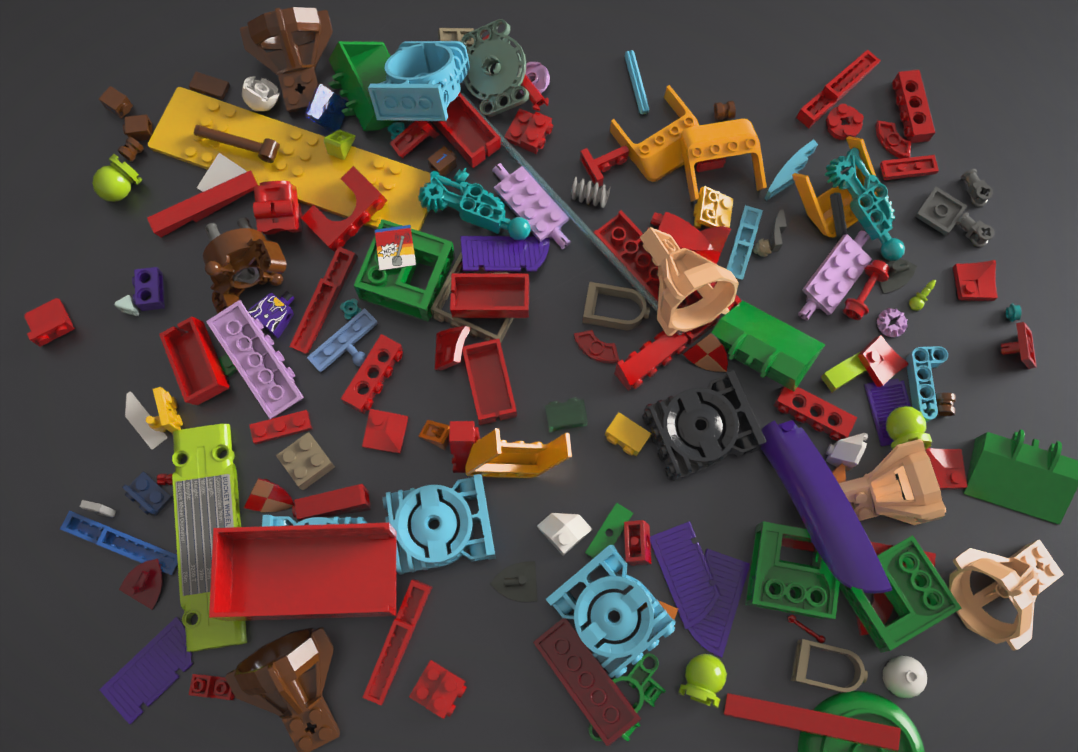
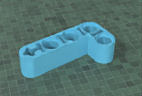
M940 346L918 347L906 357L912 407L922 413L926 423L934 419L938 414L931 368H937L948 358L947 350ZM933 354L937 355L939 360H936ZM914 355H917L920 361L916 360ZM917 373L923 376V380L918 377ZM920 391L926 395V398L920 395Z

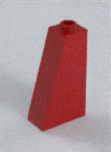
M364 484L295 499V506H292L293 517L299 522L313 517L328 518L371 510L369 491Z

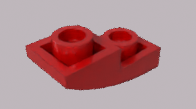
M192 674L188 695L234 700L235 695L226 677Z

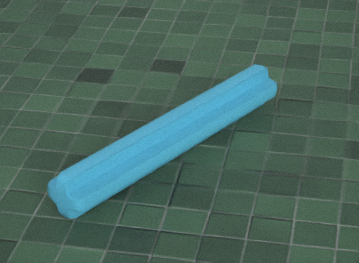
M633 50L626 51L625 60L639 112L642 115L649 113V106Z

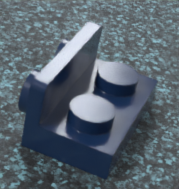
M144 471L129 486L125 484L122 487L127 491L125 496L133 502L135 500L141 504L139 508L147 515L151 513L157 516L173 499L169 493Z

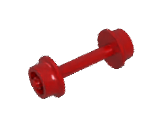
M873 260L870 265L865 267V273L870 278L857 300L853 298L846 299V306L843 310L846 316L854 320H861L864 315L868 314L869 309L864 304V301L876 281L885 282L888 280L890 268L886 263L880 260Z

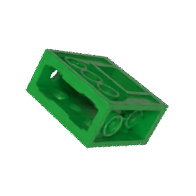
M381 219L378 229L402 225ZM411 229L416 265L380 270L376 238L374 236L354 284L359 299L430 322L432 317L431 307L446 281L455 258L453 242ZM418 263L434 268L426 290L409 285Z
M764 521L756 525L745 605L823 620L836 619L840 581L833 576L816 548L814 547L812 566L779 560L782 538L812 543L807 529ZM770 585H771V586L773 587V589H774V593H773V594H771L770 591H769V586H770ZM790 589L794 592L793 598L790 596ZM811 593H812L813 596H814V600H813V601H812L811 598H810Z
M913 535L877 556L892 587V591L884 593L898 613V618L884 625L862 589L849 588L841 582L839 586L880 653L893 650L962 609Z

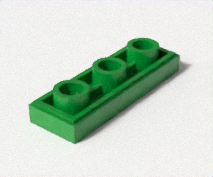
M616 503L585 554L595 558L606 547L614 545L624 529V522L630 520L633 512ZM609 530L613 535L608 537L605 532Z

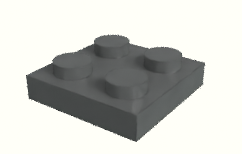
M935 187L915 217L947 236L967 205Z

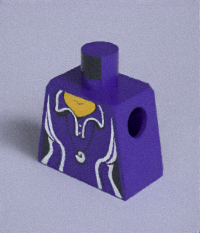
M288 291L280 298L273 293H269L251 307L248 313L254 319L258 318L263 327L278 339L294 316V312L289 305L295 298Z

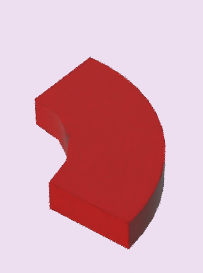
M877 120L875 123L876 134L882 146L889 153L900 159L910 158L911 141L905 140L898 134L895 123Z
M592 330L573 335L578 347L591 359L609 364L620 361L615 343L600 341Z
M872 593L871 605L882 623L885 624L893 611V605L885 593ZM856 615L859 635H867V630Z

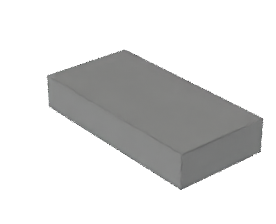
M82 500L80 504L82 509L97 515L113 518L116 514V510L102 504Z

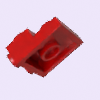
M519 108L504 136V141L537 154L538 150L542 149L545 145L546 135H550L554 126L552 118L538 112L532 114Z
M430 660L409 698L445 719L446 715L450 717L455 710L456 705L453 703L456 698L463 696L467 688L464 686L466 681Z

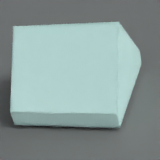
M130 295L115 302L114 305L121 312L139 316L138 307L134 304L133 298Z

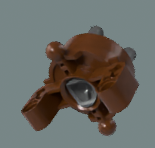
M246 217L240 218L237 221L240 229L230 230L221 235L215 223H210L205 227L209 237V244L203 252V261L205 263V272L210 275L213 282L210 288L214 290L212 302L217 314L235 302L240 301L238 296L245 288L257 283L264 285L267 282L273 286H279L283 282L282 273L286 270L287 263L279 244L267 241L260 231L252 229L250 221Z

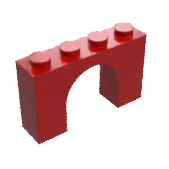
M354 166L340 178L353 191L356 197V207L348 218L342 221L329 220L314 205L301 217L334 252H336L337 248L343 247L350 237L356 235L358 229L368 223L372 216L381 210L388 201Z

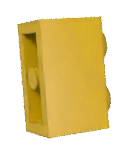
M618 412L607 428L605 436L610 443L622 446L623 451L628 455L632 456L634 454L638 456L650 438L651 433Z

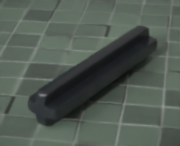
M834 193L830 195L838 242L843 235L848 233L841 194Z

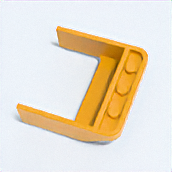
M670 85L666 87L664 99L680 117L678 120L639 144H634L615 119L611 120L610 133L621 147L627 146L629 149L628 156L644 177L651 182L660 180L684 165L680 135L686 128L699 126L696 117Z
M737 119L694 126L682 131L680 141L691 202L699 199L694 164L701 161L751 153L757 191L767 188L760 142L749 120Z
M847 137L846 140L850 150L857 148L870 175H875L864 140L862 138ZM856 166V176L864 187L865 176ZM798 173L792 174L808 217L823 235L836 237L830 201L831 194H841L846 227L849 228L858 221L850 208L852 196L847 189L841 190L838 186L830 188L816 198L809 177Z
M494 429L472 445L465 466L466 475L481 474L482 477L503 478L537 477L572 457L569 433H564L548 444H542V442L524 444V441L507 443L506 440H500L499 429Z

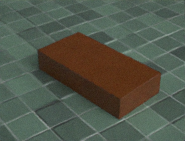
M195 72L189 84L190 90L220 100H224L230 87L227 81L199 72Z

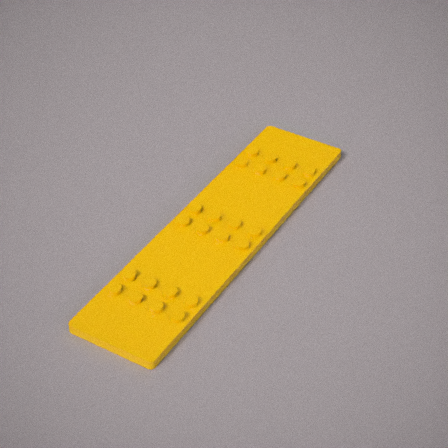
M182 87L176 88L148 142V146L152 151L206 170L210 168L220 153L247 172L251 170L259 186L260 183L267 181H290L291 184L297 187L298 202L309 206L314 205L320 210L343 218H348L353 213L356 207V197L353 191L340 178L354 166L388 200L384 207L377 211L371 220L364 225L378 229L381 219L402 226L410 225L411 229L420 231L428 214L427 209L422 208L418 195L420 187H424L425 183H430L429 172L351 146L345 160L327 153L324 144L325 137ZM196 125H200L263 143L265 138H269L278 142L280 148L274 162L268 163L258 157L259 153L195 136L194 129Z

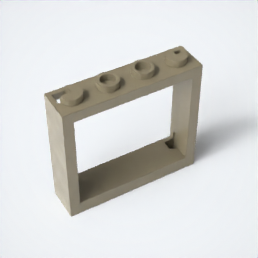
M460 253L431 307L432 316L439 322L446 321L450 323V326L453 328L470 327L468 334L474 338L480 337L484 341L499 338L501 343L514 318H506L498 334L495 335L460 318H452L451 314L442 311L451 293V274L461 273L463 270L462 254ZM479 267V271H473L478 274H510L505 271H484V267Z

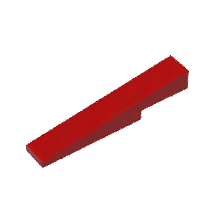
M869 50L865 51L831 80L818 95L802 107L796 118L809 129L874 69L881 60Z
M250 170L149 216L147 219L154 234L161 238L192 220L198 222L253 191L254 187L259 185Z
M342 247L337 248L324 278H321L289 347L308 355L358 258L354 252Z
M415 579L411 580L362 698L382 706L432 586Z

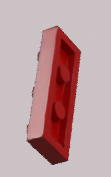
M935 155L884 160L880 163L883 180L934 175L939 171Z
M307 410L250 424L254 444L312 430Z

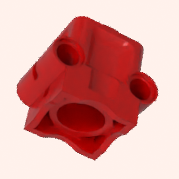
M267 181L260 183V186L254 187L255 202L253 203V212L258 231L264 235L276 234L281 231L302 232V213L300 203H298L296 186L291 184L290 181Z

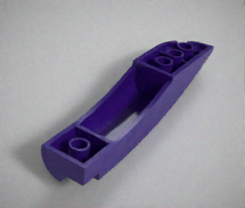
M774 420L765 425L761 431L766 443L761 449L784 484L811 537V542L833 576L845 586L862 589L864 593L892 591L885 571L855 511L825 460L803 428H798L793 420L779 425Z

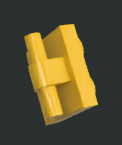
M706 186L700 188V193H698L699 199L694 207V227L700 229L701 224L710 228L718 226L730 228L733 198Z
M161 387L153 389L159 416L146 417L149 427L159 432H165L167 429L172 434L176 430H181L180 426L183 423L180 415H177L176 408H178L176 398L172 397L169 392H166Z

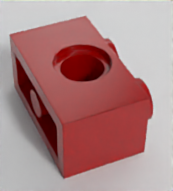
M644 520L624 522L626 562L631 566L651 565L649 524Z

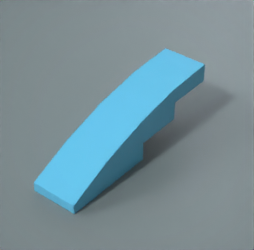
M814 139L802 147L780 170L765 196L766 201L794 183L792 174L798 173V171L805 167L808 161L807 157L813 154L818 146Z
M746 205L744 206L726 268L732 272L735 278L741 280L744 278L763 210Z

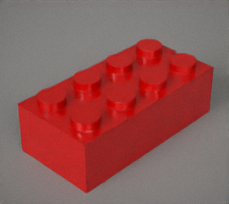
M461 93L449 103L446 121H432L472 168L486 159L485 155L489 157L501 148V137Z
M451 274L452 293L450 311L452 318H529V274Z
M191 316L177 324L178 328L173 326L159 335L184 401L193 405H199L230 387L204 321Z
M500 339L463 346L462 352L479 425L496 422L497 417L500 418V421L517 417Z

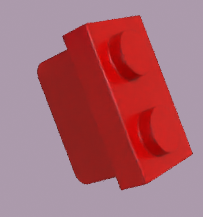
M58 298L24 315L31 332L27 333L29 340L39 347L75 329L62 301Z

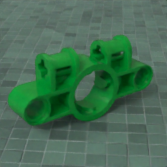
M649 653L643 655L626 676L612 679L614 683L621 680L628 681V685L632 689L636 688L638 701L632 707L637 713L644 701L654 708L656 700L662 693L666 692L663 687L651 678L659 666V661L655 655ZM646 657L653 660V667L651 669H646L643 665ZM590 723L588 727L589 736L595 741H601L600 736L595 737L592 734L593 726ZM636 723L621 737L625 739L627 742H629L630 735L633 733L636 727H640L641 725L639 723Z

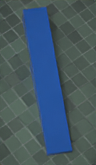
M72 511L68 512L60 530L140 563L158 559L162 572L173 575L178 565L176 554Z

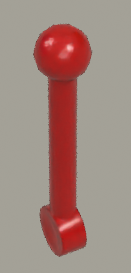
M794 615L788 616L787 620L789 623H795L817 638L819 643L825 642L826 639L823 635L819 636L797 621Z

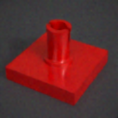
M1025 322L1016 323L1018 341L1001 343V348H1003L1001 349L1004 356L1020 352L1021 360L1028 369L1037 368L1032 331Z

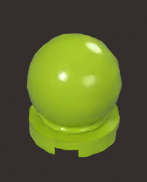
M115 154L108 159L110 165L103 166L97 170L93 176L92 183L96 194L109 202L122 200L129 194L131 184L138 185L143 180L138 177L139 174L125 161L121 163L117 160L119 157Z
M904 406L894 409L889 414L886 421V430L890 438L894 440L891 444L892 450L899 444L918 439L923 441L925 450L932 446L930 434L925 433L927 429L926 420L920 411L913 407Z
M711 654L695 656L686 667L685 678L687 684H681L678 693L684 696L686 692L687 695L691 696V700L708 706L713 702L712 705L718 708L720 698L716 697V693L722 690L727 675L724 664L719 658Z

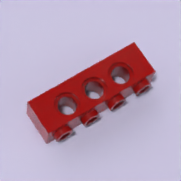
M920 70L898 72L892 82V87L896 92V104L900 108V120L904 124V136L911 143L928 142L935 134V129Z
M383 334L380 335L341 397L344 404L362 414L372 407L373 398L381 392L386 377L389 378L394 370L392 367L403 356L401 344ZM382 356L389 357L386 362L379 361ZM372 372H379L376 378L369 377ZM362 388H369L366 394H359Z
M782 386L773 404L779 412L783 414L788 413L794 416V419L798 422L807 423L814 430L829 434V437L835 441L848 438L857 419L856 416L799 387L793 392ZM792 401H798L800 408L795 407ZM810 409L815 410L818 414V417L812 416L810 413ZM828 418L834 420L835 426L828 423Z

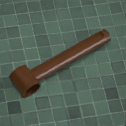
M196 125L194 129L195 136L259 153L258 157L268 163L274 162L280 148L278 142L269 138H265L264 142L260 143L200 125Z

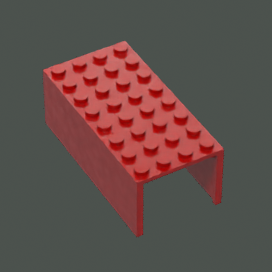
M390 523L213 528L209 618L223 621L396 616L397 531Z

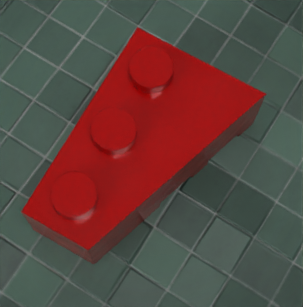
M450 421L449 442L450 451L453 454V473H466L465 466L472 445L480 439L479 427H475L474 421Z

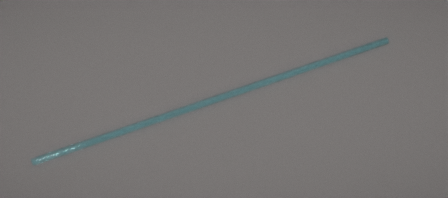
M460 91L501 137V145L524 167L577 227L645 300L658 311V301ZM678 330L676 333L680 336L684 332Z

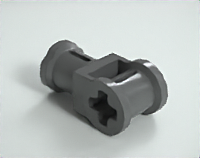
M971 169L964 173L961 179L965 180L969 187L967 192L971 197V203L976 207H983L988 202V199L992 197L993 189L987 185L984 179H979L976 169Z
M968 212L955 224L967 231L968 233L965 236L971 240L974 246L979 248L984 247L988 240L994 236V229L991 226L984 224L981 220L978 222L974 221Z

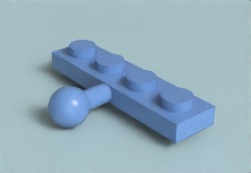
M364 308L312 352L307 359L321 373L344 352L348 351L353 356V363L356 366H361L367 355L362 351H357L353 345L378 324L377 320Z

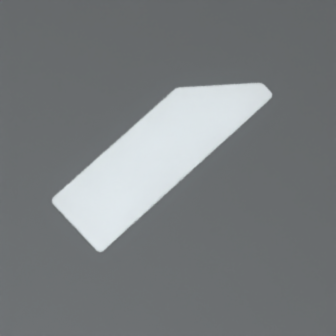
M129 392L126 395L125 417L148 446L154 449L166 440L167 436L164 432L154 431L149 427L146 422V417L150 416L133 393Z

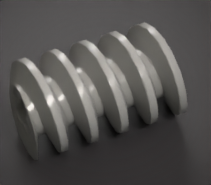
M577 177L574 178L571 189L572 200L575 201L579 196L581 203L586 198L587 204H590L593 200V205L597 206L600 202L601 208H604L610 193V188L606 190L605 184L600 189L598 182L592 187L590 180L585 185L584 179L582 178L580 183H578Z

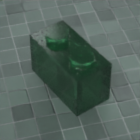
M571 398L564 403L553 401L545 405L549 432L587 426L588 420L584 399Z

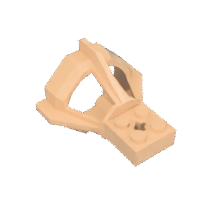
M650 227L640 237L644 243V249L651 254L653 263L658 266L657 276L659 277L660 287L657 320L668 336H672L678 330L687 332L710 323L721 313L726 315L729 312L728 307L734 302L739 285L731 271L711 262L694 251L686 248L680 249L671 235ZM718 281L715 287L712 288L710 283ZM695 290L703 297L690 306L676 309Z
M921 439L897 445L872 472L866 473L861 478L839 483L859 521L884 515L917 525L939 520L946 513V507L942 501L941 491L930 458L925 451L924 443Z
M1040 540L1027 544L1009 558L970 548L953 559L957 569L950 574L949 590L962 608L957 611V614L967 629L996 644L1006 641L1014 651L1032 639L1034 602L1037 595L1060 578L1063 573ZM972 571L984 573L996 580L973 595L970 587ZM1001 596L1002 598H1009L1018 613L1014 624H1009L993 618L982 607Z

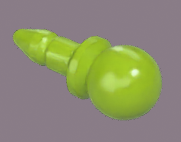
M936 280L927 283L921 293L917 292L916 296L910 299L909 306L912 310L919 311L924 307L925 301L928 300L926 296L934 288Z

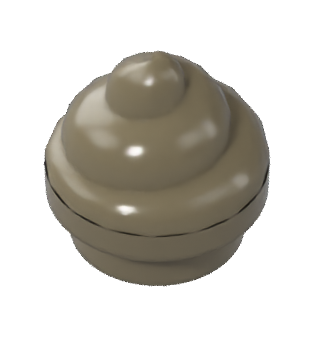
M759 239L758 243L752 248V251L761 257H767L768 254H772L769 239Z

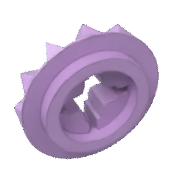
M888 308L879 314L877 326L884 335L898 337L907 329L908 319L905 318L904 312L898 311L897 308ZM897 319L895 324L888 326L891 320Z

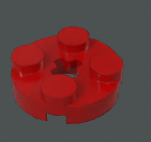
M840 104L838 107L833 108L827 116V130L831 136L838 140L856 137L862 129L864 117L855 108L846 104ZM841 120L847 121L848 124L842 125Z

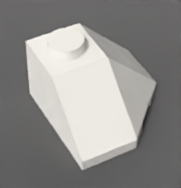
M858 434L838 440L835 444H830L826 451L828 455L826 462L836 467L843 464L845 472L858 465L867 444L863 440H867L868 434Z
M551 513L537 525L538 529L562 556L593 530L578 514Z

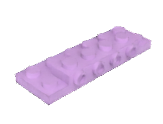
M241 301L235 302L206 321L269 419L274 418L304 398L294 383V372L290 367L286 368L283 364L285 360L283 355L279 351L275 352L272 347L274 345L273 340L268 334L265 336L261 330L264 328L258 318L254 319L250 316Z

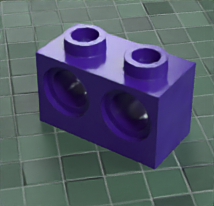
M158 267L135 269V276L132 277V283L135 288V294H133L134 304L141 311L164 309L163 273ZM150 278L149 282L144 283L146 279ZM151 295V298L145 301L146 297Z

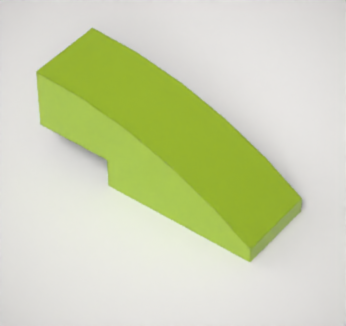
M859 353L836 365L821 376L831 392H834L867 371L857 356Z

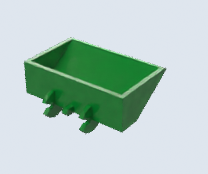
M338 41L329 58V62L335 72V75L332 76L335 81L328 84L333 89L343 88L339 93L341 97H347L349 100L346 103L348 108L342 110L343 114L346 116L356 115L364 131L380 130L401 121L377 120L368 90L370 84H379L387 80L385 63L391 56L384 42Z
M741 301V303L722 317L712 331L724 345L730 360L736 359L761 373V377L767 376L793 392L826 345L745 301Z
M1019 429V432H1014L1011 439L990 432L977 437L966 478L967 488L964 489L963 493L1060 525L1078 488V460L1061 455L1062 444L1060 441H1056L1055 444L1051 443L1048 451L1038 448L1040 441L1037 439H1033L1031 445L1024 444L1025 432L1022 429Z

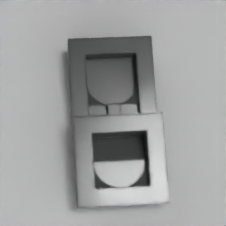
M784 209L778 212L772 226L770 237L772 252L779 251L783 245L781 234H783L787 227Z

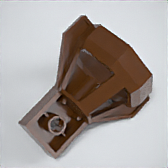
M300 7L282 10L275 8V11L264 13L247 22L248 26L240 28L244 49L278 75L288 113L323 106L315 69L333 33L327 10L317 11L316 8ZM264 50H276V51H272V52H267V53H266ZM300 86L305 88V90H303V94H300L297 91V89Z
M323 627L316 630L308 628L292 631L260 647L240 662L235 670L226 674V680L236 699L274 713L282 719L298 752H310L338 738L340 735V730L322 696L334 650ZM314 664H316V667H314V668L308 670V669L311 668ZM310 722L312 725H316L314 728H308L307 724Z

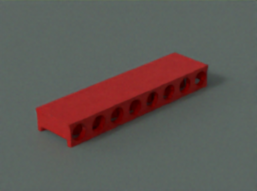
M621 210L618 212V215L593 232L592 240L658 310L660 287L659 277L657 276L658 266L653 263V257L643 247L644 243L640 239L643 233ZM695 290L676 309L690 306L703 297ZM720 315L710 323L687 332L681 331L688 338V344L694 343L717 324Z

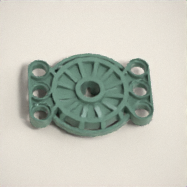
M498 19L465 34L461 39V43L468 50V59L470 58V69L467 74L471 83L468 82L467 75L463 80L471 94L483 100L480 103L479 109L487 117L495 116L524 104L529 99L528 90L520 86L526 73L525 54L518 42L508 36L510 25L503 19ZM505 24V30L502 33H498L499 25ZM485 31H489V37L483 40L482 34ZM469 38H473V45L467 47V40ZM510 41H512L517 47L514 48L512 45H510ZM494 63H496V67L493 70L495 74L490 72V68ZM472 88H475L476 90H478V91H479V94H476V93L472 90ZM520 90H523V91H524V96H523V98H522V99H517V98H516L517 92L520 91ZM503 97L508 98V103L505 106L500 104ZM491 103L492 110L486 113L485 106Z

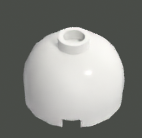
M253 76L246 78L242 87L244 102L254 111H267L273 108L280 95L277 86L264 78H261V81L255 80L256 77Z
M897 656L890 659L884 667L883 681L885 687L895 696L912 698L924 691L927 684V673L918 660L909 656Z

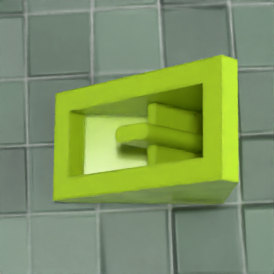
M339 129L326 136L324 144L327 153L345 160L356 135Z

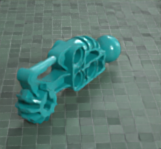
M852 148L847 152V156H839L837 159L831 160L830 164L825 168L828 172L824 176L829 177L827 183L832 182V188L838 186L841 190L847 189L852 196L850 208L866 233L870 236L871 240L877 238L882 243L881 254L886 260L897 261L904 255L905 246L900 239L892 238L888 233L893 228L892 221L895 220V216H893L895 210L891 207L892 202H889L887 199L889 198L887 195L888 189L884 184L880 183L875 175H870L859 156V150ZM856 166L865 176L864 187L856 176ZM850 167L848 170L844 171L842 174L840 173V172L843 171L844 169Z
M432 171L430 173V183H425L424 187H420L418 200L421 202L422 208H426L428 212L432 209L436 213L437 209L443 211V209L449 206L460 212L462 220L498 234L501 228L506 229L514 240L526 239L530 234L531 227L528 220L523 217H516L512 220L505 218L504 203L498 197H494L493 193L488 194V191L484 190L480 184H470L467 182L459 184L439 175L437 171ZM442 184L460 189L461 195L448 191Z

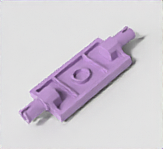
M501 163L497 165L499 168L495 166L492 172L496 174L501 182L494 186V191L517 217H523L528 220L531 232L540 242L548 237L550 239L553 238L561 249H565V245L568 246L571 241L561 232V227L569 221V217L523 166L512 174H509Z
M859 231L854 240L848 234L843 235L802 289L807 295V303L798 315H803L801 317L803 320L808 321L816 309L823 310L827 315L832 314L865 270V267L870 263L872 258L862 249L863 245L870 238L869 235L864 237L867 234L865 231Z

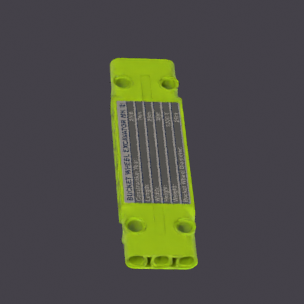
M216 424L176 430L173 432L174 454L172 462L175 465V472L173 473L172 480L181 607L184 610L182 622L185 626L187 652L247 643L245 621H223L209 618L213 528L241 527L237 470L233 463L235 454L232 450L230 425ZM227 450V455L220 459L221 452ZM187 456L186 463L181 464V459ZM197 614L198 621L192 625L191 617Z

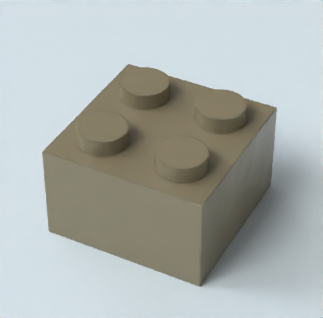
M309 432L276 455L297 486L302 490H305L335 468Z

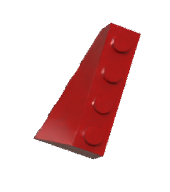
M663 330L654 337L655 341L653 343L651 340L646 342L639 349V353L633 351L625 361L621 360L617 363L614 374L628 391L632 388L637 389L644 383L643 379L647 376L649 378L654 376L658 372V367L661 365L666 366L673 360L672 356L676 353L680 355L687 349L686 345L689 340L680 330L672 336H668Z

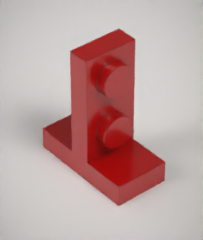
M414 121L390 144L397 154L403 158L429 135L435 139L440 134L430 121Z
M625 145L593 159L589 150L585 148L580 151V161L593 184L595 185L598 182L599 187H601L604 180L601 172L608 171L616 164L621 165L625 163L628 159L629 149Z

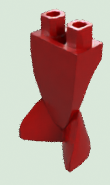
M665 212L664 215L654 213L650 223L658 226L659 231L671 235L680 249L686 248L694 251L715 264L718 263L731 230L728 227L718 226L699 231L689 222L669 212Z

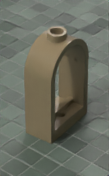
M589 282L582 323L631 330L638 327L644 318L648 319L650 308L646 307L644 297L634 289ZM598 294L631 299L639 305L641 314L636 319L629 321L594 315Z
M805 639L797 640L791 681L835 692H851L856 690L862 682L866 683L868 671L865 670L860 657L854 652ZM811 647L841 654L849 658L855 669L853 681L848 686L842 688L806 679Z

